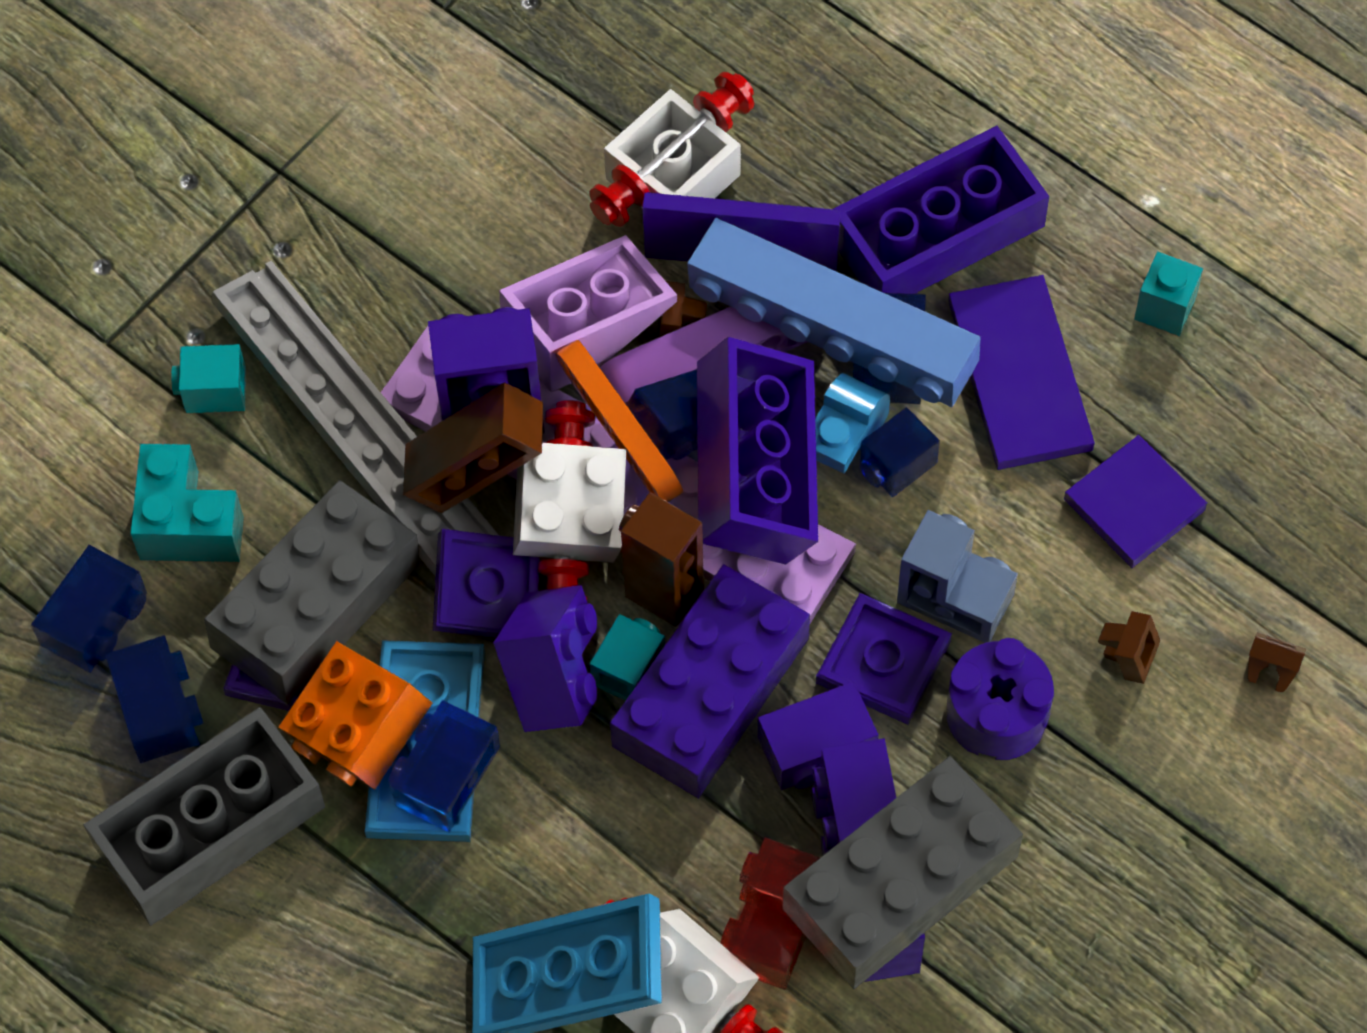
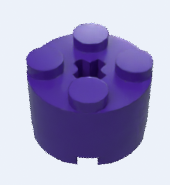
M1004 638L1000 641L983 643L966 652L951 672L947 698V723L957 742L973 754L979 755L981 753L996 756L995 760H1010L1031 751L1040 742L1051 712L1054 685L1048 667L1036 653L1014 638Z

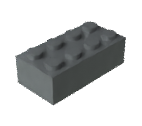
M339 480L204 618L210 648L284 703L288 704L310 681L335 642L338 641L344 645L420 565L417 534Z
M259 707L83 825L98 854L148 924L152 926L325 808V804L317 781L263 709Z
M949 756L784 886L783 910L846 982L855 989L1017 859L1023 833L959 764Z

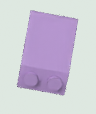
M626 235L499 290L500 308H530L539 378L550 392L571 384V381L557 360L556 352L575 340H579L600 368L677 302V294Z

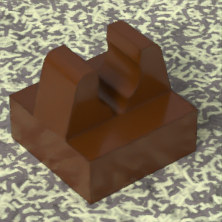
M666 281L677 294V302L659 317L657 338L706 317V302L684 296L686 283Z
M1132 611L1127 624L1105 623L1098 643L1106 646L1103 653L1105 658L1118 662L1125 680L1144 684L1161 640L1151 615Z
M1257 632L1249 653L1248 680L1256 683L1260 671L1271 663L1277 666L1276 671L1279 674V681L1276 684L1275 691L1284 692L1299 672L1306 649Z

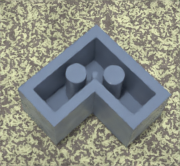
M927 510L901 559L897 603L984 643L990 642L1015 594L1018 573L1011 571L1006 563L997 558H982L973 554L972 546L975 530L968 528L964 521L950 514L939 515Z

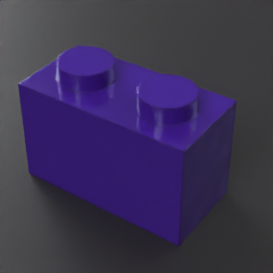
M854 681L758 717V739L781 791L795 786L797 789H803L814 785L812 769L821 767L822 748L878 739L877 730Z

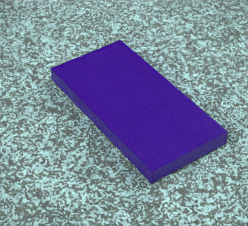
M647 192L644 194L643 201L645 258L688 262L714 219L718 218L837 272L841 211Z
M1044 275L949 293L948 303L954 324L981 337L979 362L972 372L970 379L997 470L1093 451L1095 442Z

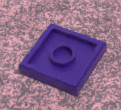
M1137 435L1065 491L1064 500L1131 568L1135 567L1202 514L1207 506V502L1140 435Z
M441 529L438 533L432 631L497 638L524 594L538 591V563L540 557L513 555L514 537Z
M859 593L816 675V684L832 690L854 681L865 706L909 725L951 642L952 633Z

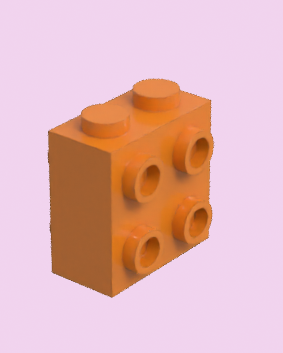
M336 641L279 725V728L294 739L290 747L304 759L316 765L319 759L323 758L330 763L326 771L348 786L352 787L355 781L359 780L375 790L433 703L407 681Z

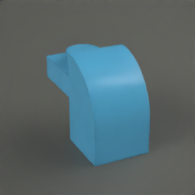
M840 374L825 392L824 404L815 418L816 461L844 474L858 450L867 452L889 415L890 395L847 374Z

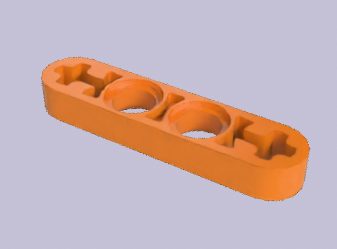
M575 340L556 352L557 360L563 371L591 411L595 413L596 418L618 449H626V460L648 491L667 502L682 494L683 488L674 471L579 340Z

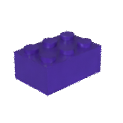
M503 307L487 314L471 316L450 314L440 320L428 321L434 375L442 421L504 382L541 401L530 308L515 309ZM544 419L542 424V434L545 433Z

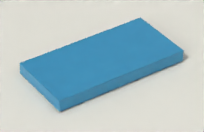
M382 640L380 666L410 683L433 704L376 789L374 790L369 787L365 823L366 838L471 841L485 656L484 644Z
M651 894L640 895L473 937L472 1033H534L662 1003L660 899Z

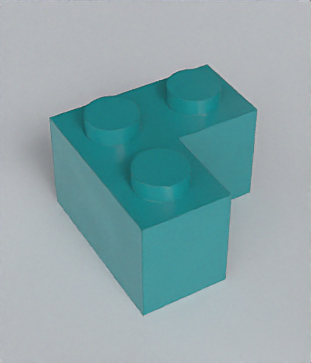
M140 444L131 524V537L139 559L155 561L240 562L244 516L236 490H197L199 471L190 444Z

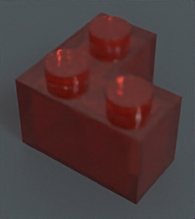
M764 838L759 853L749 852L744 862L739 882L743 883L739 900L745 902L739 920L732 917L728 920L720 944L760 977L759 981L786 990L807 936L783 910L784 886L820 859V857Z

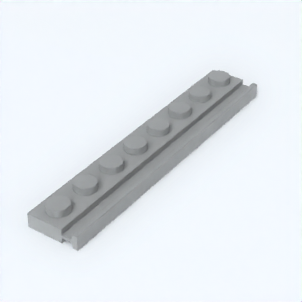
M272 261L265 263L264 269L256 273L252 270L212 291V303L377 506L417 534L419 557L435 577L438 533L441 529L498 535L468 498L441 514L403 495L405 444L417 436Z

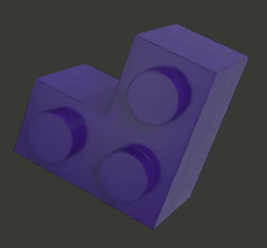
M582 585L525 593L493 642L524 732L581 726L596 702V682L592 674L587 673L581 654L596 632L597 615L593 605L587 603Z

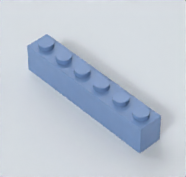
M718 218L714 219L687 263L689 288L693 289L702 299L709 302L720 301L735 308L743 317L750 321H764L779 328L785 336L794 341L810 342L823 348L829 356L838 361L856 363L868 369L873 376L881 381H895L912 389L917 396L931 403L939 401L953 407L979 362L980 336Z

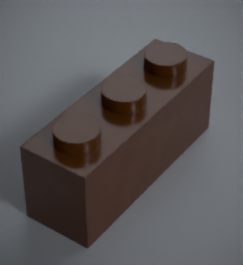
M504 382L406 443L403 495L442 514L542 453L543 402Z
M649 492L640 506L633 504L627 510L619 525L622 541L620 553L623 555L622 575L624 576L625 597L676 627L704 589L702 522Z

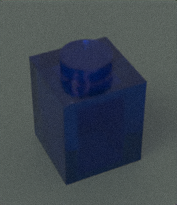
M906 407L861 441L860 469L870 484L877 488L882 486L893 498L937 464L940 440Z

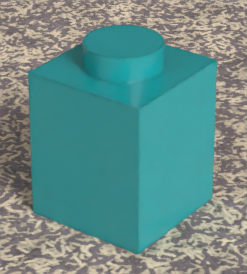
M1157 251L1140 289L1134 320L1180 336L1196 300L1203 268Z
M240 344L180 347V365L172 366L171 383L173 395H181L186 413L245 411L246 366Z
M619 614L590 662V673L595 679L596 686L626 701L664 648L665 635H662L654 624L645 619L635 618L631 620Z

